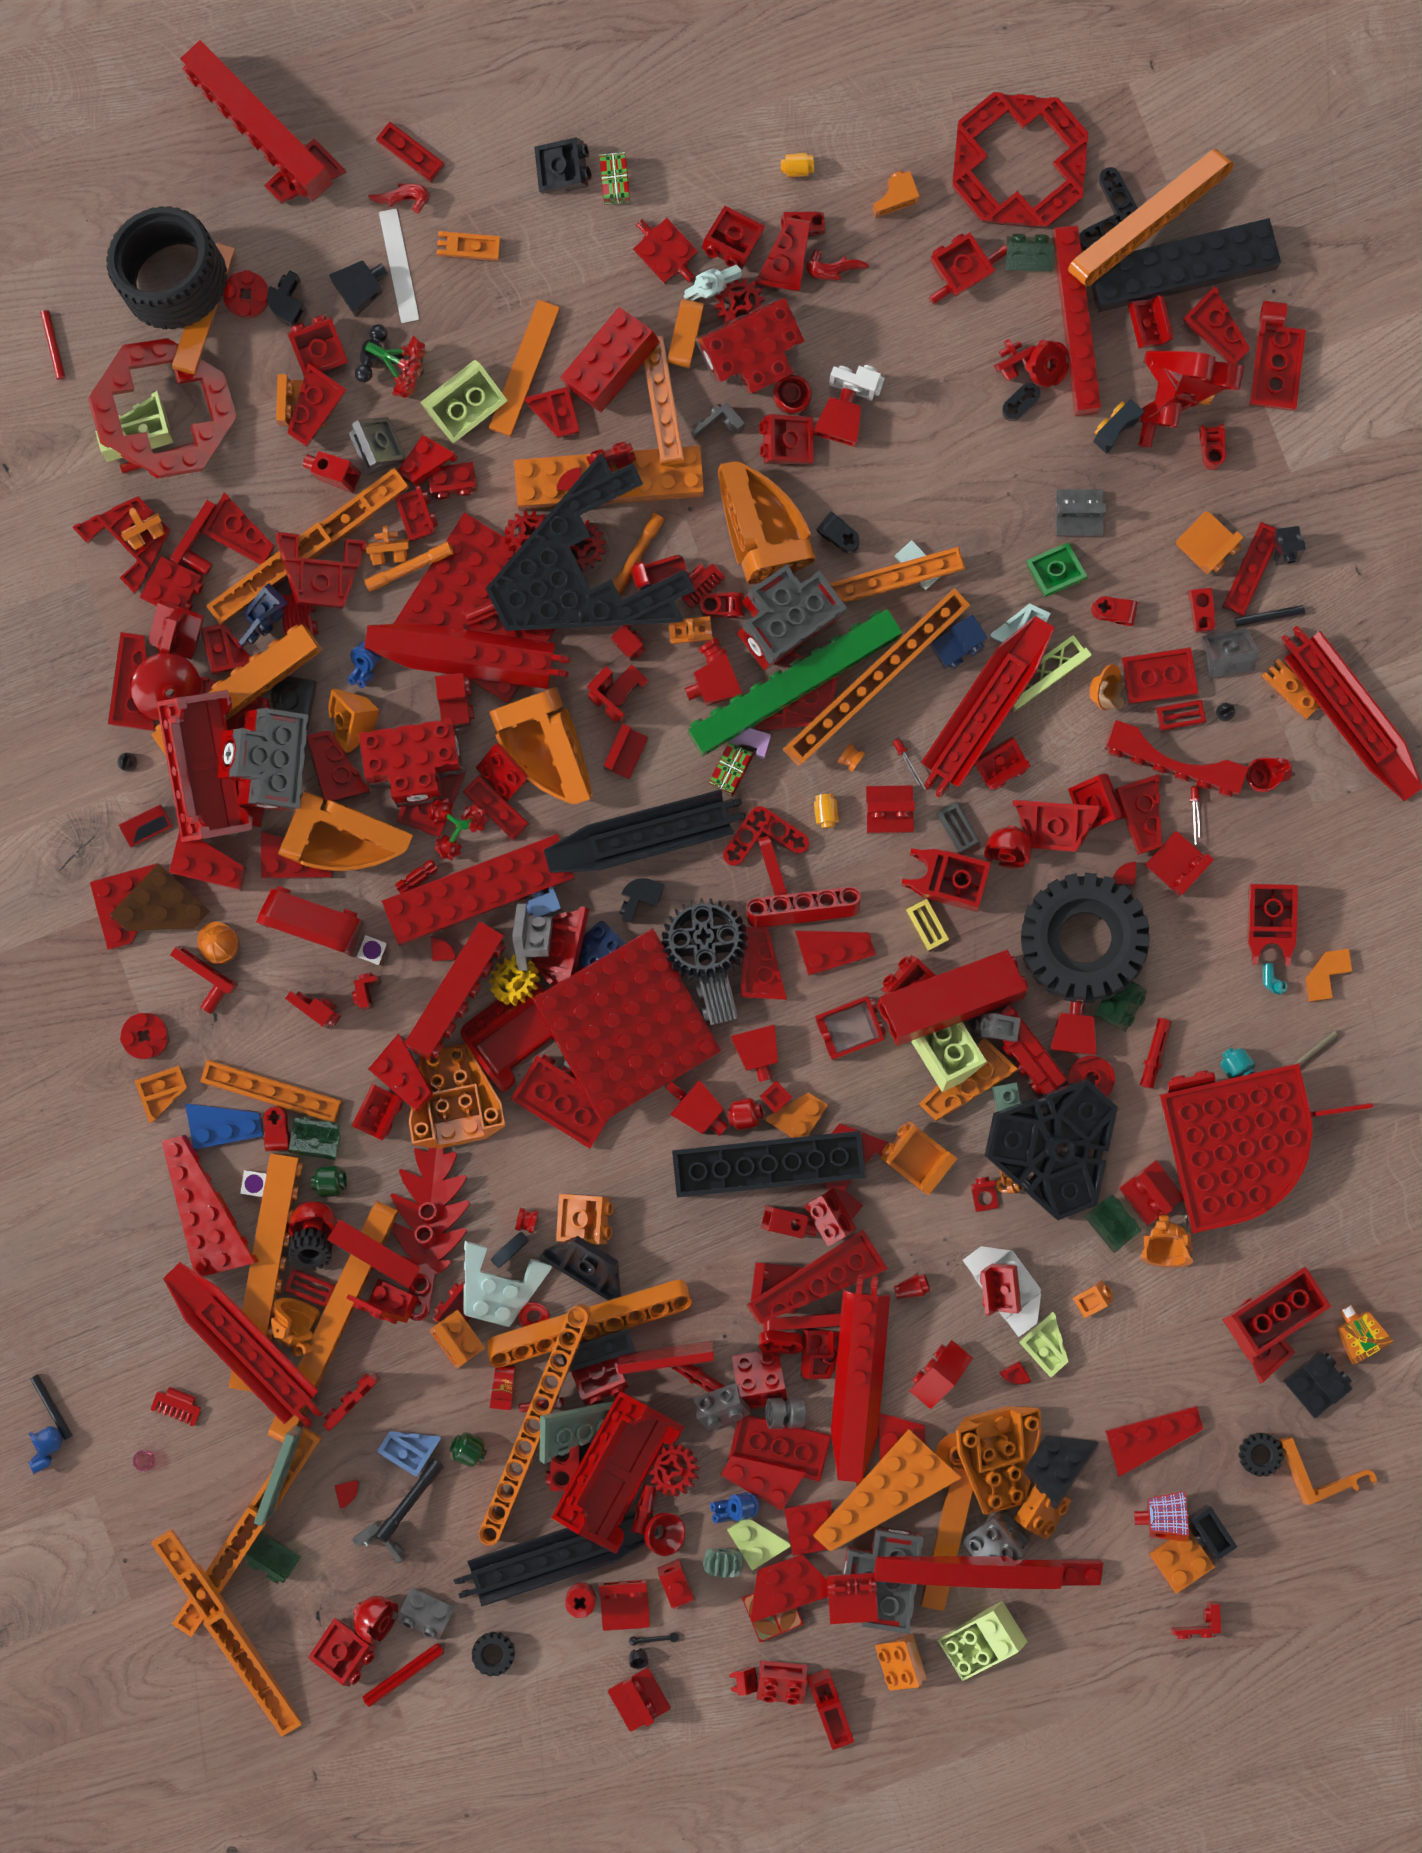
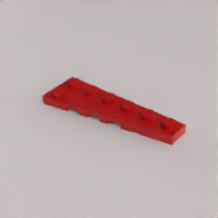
M862 1229L746 1305L759 1325L857 1283L858 1275H863V1278L867 1279L888 1268Z

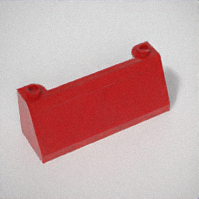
M228 690L156 702L181 841L206 839L253 830V816L251 812L245 807L242 808L241 805H237V797L239 796L237 781L217 778L221 732L228 730L225 715L232 708V700Z
M620 1391L551 1518L578 1535L617 1553L624 1539V1532L619 1526L663 1444H673L676 1442L685 1426Z

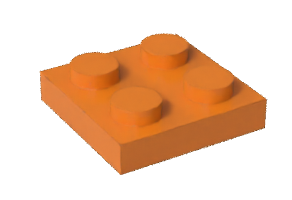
M1190 1529L1188 1541L1168 1539L1148 1553L1176 1594L1215 1568Z

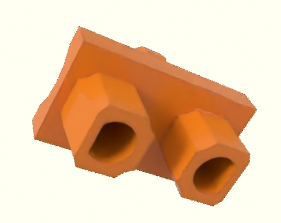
M388 525L383 526V533L374 534L375 540L384 541L367 543L366 552L370 554L373 565L384 564L386 562L384 552L393 551L394 562L407 561L409 539L390 540L398 538V531L389 532Z

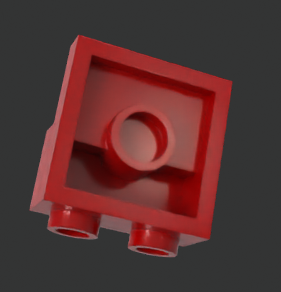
M724 205L705 236L701 249L705 250V254L711 258L719 257L725 260L728 267L738 265L740 269H743L763 234L765 226Z
M971 232L966 235L963 233L959 234L947 247H938L932 252L933 255L930 259L942 280H945L955 297L995 273V269Z
M325 314L319 315L312 319L313 323L304 326L303 322L290 327L291 331L287 332L304 377L308 363L321 372L348 363L331 316L326 318Z
M769 414L763 417L759 424V432L763 435V443L760 445L759 454L760 457L764 458V464L786 465L791 463L811 465L814 463L813 417Z
M160 557L139 598L156 607L158 602L163 600L191 611L193 607L191 602L195 594L199 595L204 586L203 578L201 575L181 565L179 566Z
M910 955V957L905 956L899 961V969L895 974H889L884 978L882 982L884 986L880 990L884 994H888L936 975L917 957Z
M290 991L285 997L288 1002L324 1028L334 1027L341 1018V1015L335 1011L337 1006L324 997L321 1000L314 998L312 1001V999L300 991L297 993Z
M617 1357L571 1371L580 1397L585 1405L601 1404L604 1397L609 1395L617 1397L620 1391L625 1393L624 1389L629 1386L624 1374H618Z
M334 1618L308 1656V1659L342 1686L350 1687L351 1684L355 1685L362 1676L360 1671L363 1666L373 1661L375 1657L373 1651L376 1646L366 1642L342 1621Z

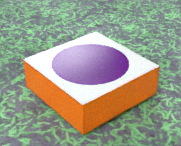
M365 935L357 957L380 965L388 944Z
M244 1170L240 1194L262 1197L266 1173Z

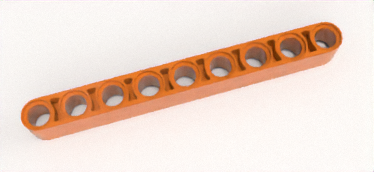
M1217 149L1208 152L1077 256L1068 268L1069 273L1085 286L1093 284L1226 178L1232 171L1234 162Z
M674 1280L590 1306L591 1318L581 1342L687 1310L692 1304L687 1283L683 1280ZM580 1310L574 1311L575 1319L584 1321V1313ZM567 1314L491 1337L486 1342L490 1364L499 1368L552 1352ZM572 1332L565 1333V1339L568 1342L574 1343L576 1341V1337Z

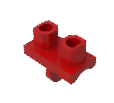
M1009 339L1005 340V348L1000 350L999 354L1001 357L1009 354L1010 357L994 365L996 372L1000 371L1006 381L1017 377L1019 373L1014 363L1021 360L1026 370V363L1030 360L1031 354L1036 348L1035 345L1029 346L1017 353L1016 350L1022 347L1021 342L1017 341L1012 344Z

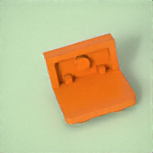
M1205 511L1177 539L1176 545L1208 575L1212 570L1217 572L1226 563L1223 559L1229 553L1233 556L1242 547L1239 542L1244 537L1238 531L1233 535L1210 512Z

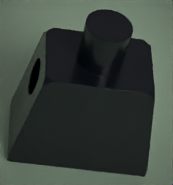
M359 261L331 273L329 277L356 317L382 294L383 291L378 281L389 274L382 263L370 270L364 261Z

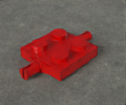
M665 218L658 226L652 229L644 219H641L640 223L636 224V227L641 230L644 237L633 248V251L664 284L678 274H681L688 283L692 282L696 276L687 266L690 260L698 254L696 248L668 218Z

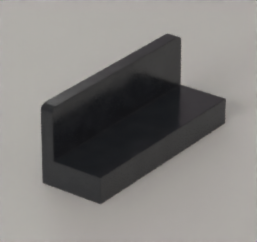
M629 1328L581 1342L569 1372L635 1352ZM561 1354L564 1364H566L567 1359L563 1354Z

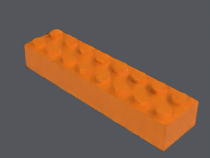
M700 445L682 447L685 463L661 466L659 449L634 450L636 461L632 463H634L643 485L604 504L704 497ZM582 454L514 460L518 510L553 509L567 493V491L556 490L561 476L568 470L581 467L582 475L591 465L588 464L586 457L591 455ZM615 461L610 462L613 470L611 471L612 473L622 469H617Z

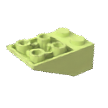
M1003 1601L982 1611L937 1640L962 1681L1018 1653L1028 1642Z

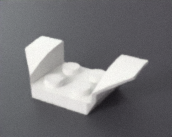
M981 1246L963 1259V1262L981 1288V1271L990 1264L1016 1265L1022 1311L1018 1314L999 1313L1018 1337L1037 1324L1041 1289L1013 1251Z

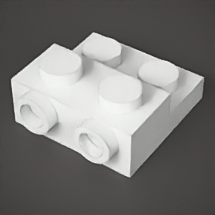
M868 365L864 367L859 366L856 374L852 373V370L848 367L839 366L837 368L834 366L830 375L829 386L840 390L843 388L851 389L856 392V396L872 401L874 395L879 396L885 378L881 377L876 368Z

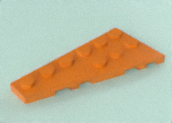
M908 1429L813 1536L831 1552L958 1481L961 1477Z

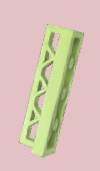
M1074 635L1043 656L1040 663L1042 668L1036 672L1041 673L1039 682L1035 685H1027L1029 689L1025 692L1023 691L1012 708L1013 712L1091 657L1088 649H1083ZM1072 642L1079 653L1072 658L1063 657L1064 647ZM1061 650L1060 656H1056L1055 654ZM1049 658L1059 660L1058 668L1053 672L1044 670L1045 662Z

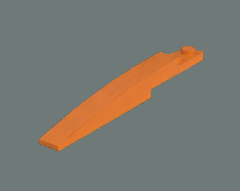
M395 468L391 469L321 523L317 522L299 536L298 557L307 559L318 558L370 520L374 513L408 489L409 486ZM280 551L206 605L220 625L248 607L265 585L270 583L275 588L288 579Z
M304 1425L301 1426L303 1432L274 1512L322 1439V1437ZM272 1472L206 1570L207 1575L220 1594L268 1523L267 1521L264 1525L259 1526L254 1524ZM189 1598L172 1625L192 1637L203 1621V1618Z
M173 1528L152 1540V1546L203 1618L204 1626L280 1736L283 1737L301 1726L302 1722L250 1638L200 1563L197 1564Z

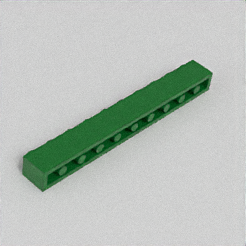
M888 609L883 612L878 610L868 617L870 620L863 624L861 622L854 624L849 628L850 632L847 634L834 636L829 640L830 644L824 648L821 646L814 648L809 652V657L804 660L801 658L796 659L789 664L791 668L786 671H776L769 677L771 680L764 684L758 682L749 689L751 692L744 696L739 694L730 700L731 704L724 708L722 706L715 708L710 712L711 716L705 720L699 718L690 724L691 728L688 729V735L701 756L708 755L901 638L902 631Z

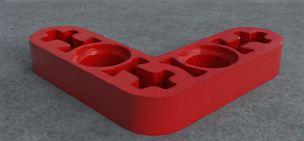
M757 806L750 811L725 848L723 859L729 866L740 865L762 832L795 854L804 853L809 846V840L804 833L767 808ZM763 811L766 820L758 822L756 827L760 828V830L756 832L753 827L746 824L748 821L753 824L756 818L753 814ZM775 824H783L785 826L786 832L783 836L778 837L773 834L772 828ZM743 830H750L753 833V840L751 842L745 843L741 841L740 833ZM790 830L795 832L791 835L797 840L800 837L803 838L802 843L805 845L803 848L798 847L795 849L793 847L794 842L790 839L788 843L783 841L788 837ZM736 840L741 846L747 847V849L743 851L741 848L738 852L740 859L738 861L734 859L731 862L728 860L729 855L727 852H733L736 849L737 845L733 844Z

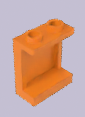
M909 1121L897 1131L898 1136L895 1140L884 1147L881 1159L929 1196L957 1158L920 1130L918 1126Z

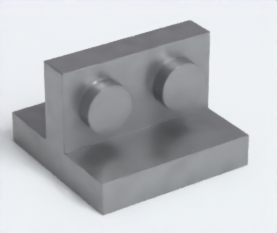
M388 417L360 419L352 423L354 430L349 432V435L366 475H372L388 464L401 463L406 459Z
M1056 489V537H1103V516L1106 513V503H1103V489Z
M1247 628L1202 636V645L1207 655V671L1210 678L1256 670L1255 660L1259 659V651Z
M517 904L512 935L518 971L528 970L529 957L549 956L553 927L552 917H528L526 904Z

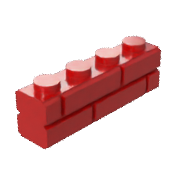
M1011 1004L997 1013L1020 1018L1017 1042L1001 1040L1004 1044L1001 1046V1049L1008 1058L1014 1057L1018 1063L1015 1067L1018 1068L1019 1073L1023 1077L1025 1075L1029 1077L1032 1081L1029 1086L1037 1096L1040 1093L1043 1096V1094L1053 1091L1068 1080Z

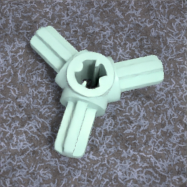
M734 265L722 271L712 268L696 276L695 284L684 291V298L695 301L700 297L707 299L724 291L725 284L742 277L741 269L738 265Z

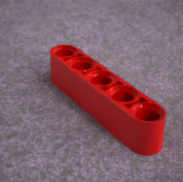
M844 887L754 898L747 904L746 920L751 927L763 928L852 917L860 911L861 894L854 887Z

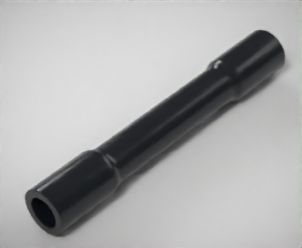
M432 1459L398 1507L374 1534L380 1541L386 1543L398 1528L399 1523L419 1497L443 1470L442 1464Z

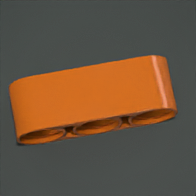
M681 299L669 349L668 364L690 368L704 303Z

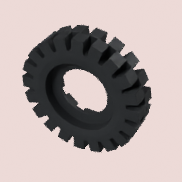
M1086 872L1085 876H1077V873L1065 875L1064 880L1059 881L1056 879L1047 884V888L1044 891L1040 890L1033 898L1031 906H1028L1021 930V947L1027 968L1031 970L1032 977L1039 985L1043 984L1046 987V991L1054 996H1057V994L1064 997V1000L1074 1003L1076 1000H1083V1003H1095V1000L1101 998L1104 1001L1114 997L1118 991L1123 992L1141 972L1146 961L1150 940L1147 915H1144L1143 906L1138 898L1134 899L1131 895L1132 891L1124 885H1117L1115 879L1104 876L1103 879L1097 877V873ZM1078 913H1092L1106 922L1111 932V943L1107 952L1100 959L1089 963H1082L1069 958L1064 953L1060 945L1059 933L1064 922L1071 916Z

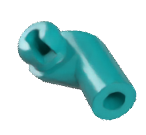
M1274 963L1263 964L1264 986L1273 994L1281 995L1285 993L1288 989L1287 983L1275 977Z

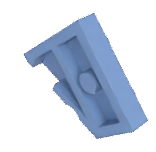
M389 1431L377 1453L417 1477L441 1440V1437Z

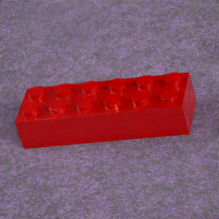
M479 921L406 1039L405 1044L408 1049L430 1062L433 1057L438 1059L444 1049L443 1041L446 1037L450 1039L457 1028L456 1020L458 1017L462 1019L469 1008L467 1002L470 997L475 999L481 989L480 981L482 978L487 979L493 970V960L495 957L499 959L506 948L504 935Z

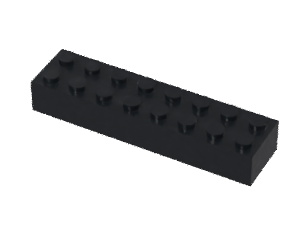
M1270 218L1135 250L1091 284V288L1099 313L1128 306L1132 301L1149 300L1158 295L1165 297L1276 270L1281 264V259Z
M862 1131L672 1150L677 1198L867 1178Z

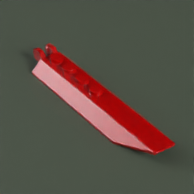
M1034 616L997 647L921 761V764L932 771L924 783L926 790H930L933 787L938 775L944 779L936 790V796L939 798L945 794L950 783L957 787L961 786L1037 672L1055 627Z
M417 622L367 625L364 649L409 669L449 675L463 673L465 677L542 689H548L550 676L567 678L569 672L566 670L551 669L552 661L563 664L571 662L570 657L553 655L555 643Z
M1295 626L1293 633L1303 644L1297 648L1289 636L1283 635L1281 637L1282 642L1292 652L1283 658L1366 768L1405 802L1422 789V784L1406 741L1323 633L1319 631L1308 639L1299 626Z
M181 1262L163 1278L185 1322L283 1424H286L296 1415L309 1428L312 1425L310 1418L300 1411L304 1405H307L313 1414L318 1417L323 1414L321 1409L311 1401L319 1390L218 1286Z
M858 1275L855 1293L843 1290L831 1422L837 1479L861 1483L878 1436L891 1296L877 1294L878 1277L875 1276L871 1280V1294L862 1293L864 1286L863 1275Z

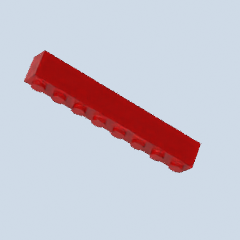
M1078 225L1059 227L1054 229L1052 238L1065 342L1069 353L1067 358L1075 416L1098 414L1101 404L1086 286L1068 271L1071 262L1081 254Z

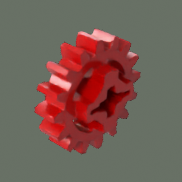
M744 278L742 283L738 279L734 280L733 284H726V289L720 292L722 295L715 296V300L720 302L715 305V310H721L718 313V318L725 317V325L738 318L737 316L749 314L751 311L763 306L760 303L765 302V297L759 296L762 293L761 288L754 289V281L749 285L747 284V278ZM736 289H743L742 291H737V292H734V291H733V290H736ZM751 295L755 299V307L749 301ZM744 299V306L740 304L736 307V301L740 302ZM725 300L730 304L728 312L724 305Z
M524 510L523 516L516 513L514 520L509 519V527H505L504 532L506 534L505 543H510L508 550L515 549L516 553L544 520L545 515L542 514L537 517L536 511H533L532 515H528L527 511ZM518 528V534L515 537L514 532Z
M589 520L585 522V526L595 539L587 538L583 540L584 544H588L584 545L583 550H579V547L576 546L579 543L570 547L571 551L578 556L576 561L583 571H585L588 564L591 568H594L595 560L597 562L602 561L599 554H605L606 550L601 548V546L607 545L606 540H600L604 536L603 531L597 533L598 525L595 524L593 527H590ZM596 549L594 554L591 557L587 558L588 553L591 550Z
M670 1444L669 1450L662 1447V1454H658L656 1462L652 1464L654 1470L649 1471V1474L654 1476L651 1483L657 1485V1491L663 1492L667 1496L672 1494L679 1497L680 1491L687 1494L688 1486L695 1487L692 1483L693 1479H699V1476L695 1474V1471L700 1470V1467L695 1465L698 1458L692 1456L693 1451L688 1448L686 1449V1447L680 1444L678 1447ZM669 1469H678L680 1470V1472H671L669 1471Z

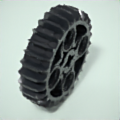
M700 898V903L697 905L691 900L690 907L683 903V911L680 912L675 909L677 917L669 916L671 924H664L666 932H662L664 940L661 943L665 948L663 953L668 954L666 960L668 963H673V971L679 970L680 977L687 973L689 981L694 976L697 983H700L701 978H705L706 982L709 983L710 977H714L718 982V975L720 974L727 978L726 971L729 969L735 972L733 964L741 966V961L738 957L745 958L744 950L748 949L746 942L748 935L745 933L747 929L745 924H743L742 917L737 916L736 910L731 911L729 904L722 908L720 900L716 905H713L712 898L709 899L708 904H704L703 898ZM702 916L709 917L708 920L704 922L698 921V919ZM714 916L724 919L728 924L715 926ZM692 919V928L680 929L683 924ZM728 935L734 937L731 941L723 940ZM706 936L707 939L705 945H703V939ZM679 940L687 941L686 944L682 946L676 945V943ZM730 952L725 959L719 963L717 962V953ZM694 956L696 965L686 963L681 957ZM709 959L712 961L709 965H701L703 960Z

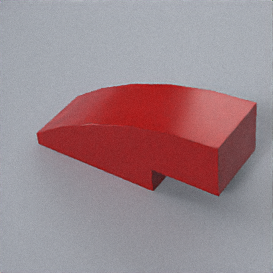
M829 1668L807 1676L809 1687L832 1750L854 1743Z

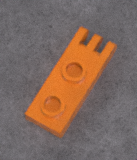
M446 231L438 232V237L446 238L447 241H437L438 247L446 248V250L438 249L436 251L437 256L499 261L500 236Z
M1277 659L1274 663L1280 670L1278 671L1271 665L1268 671L1273 677L1266 672L1261 676L1306 720L1319 705L1297 676L1281 660Z

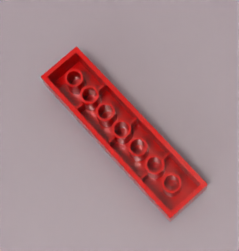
M201 40L180 58L184 65L182 70L187 75L189 82L195 88L198 86L203 91V96L211 104L215 103L221 115L225 119L229 118L234 123L235 129L241 135L245 134L249 139V143L257 151L261 150L265 155L264 158L272 167L276 165L280 170V175L288 183L290 181L293 183L295 190L302 198L308 197L314 202L333 184L326 168Z
M558 834L382 900L397 944L403 946L529 898L540 891H547L549 887L553 886L555 888L575 880L573 872H549L543 850L560 841Z

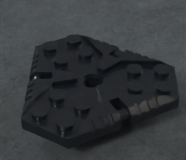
M1081 1079L1067 1086L1047 1092L1040 1099L1034 1097L1028 1101L993 1113L984 1156L1016 1185H1021L1026 1194L1054 1219L1059 1221L1097 1206L1106 1160L1102 1159L1104 1151H1109L1118 1107L1089 1080ZM1046 1106L1047 1112L1042 1114L1041 1108ZM1062 1143V1150L1057 1154L1056 1149ZM1090 1149H1094L1093 1157L1089 1156ZM1032 1172L1034 1175L1031 1177L1030 1180L1027 1179L1029 1174Z

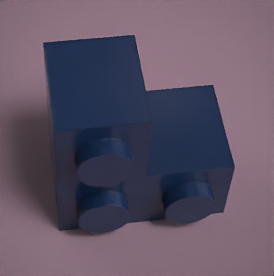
M972 614L954 625L951 631L931 642L930 647L944 669L949 666L951 669H954L964 662L962 658L970 654L973 657L983 651L988 637Z

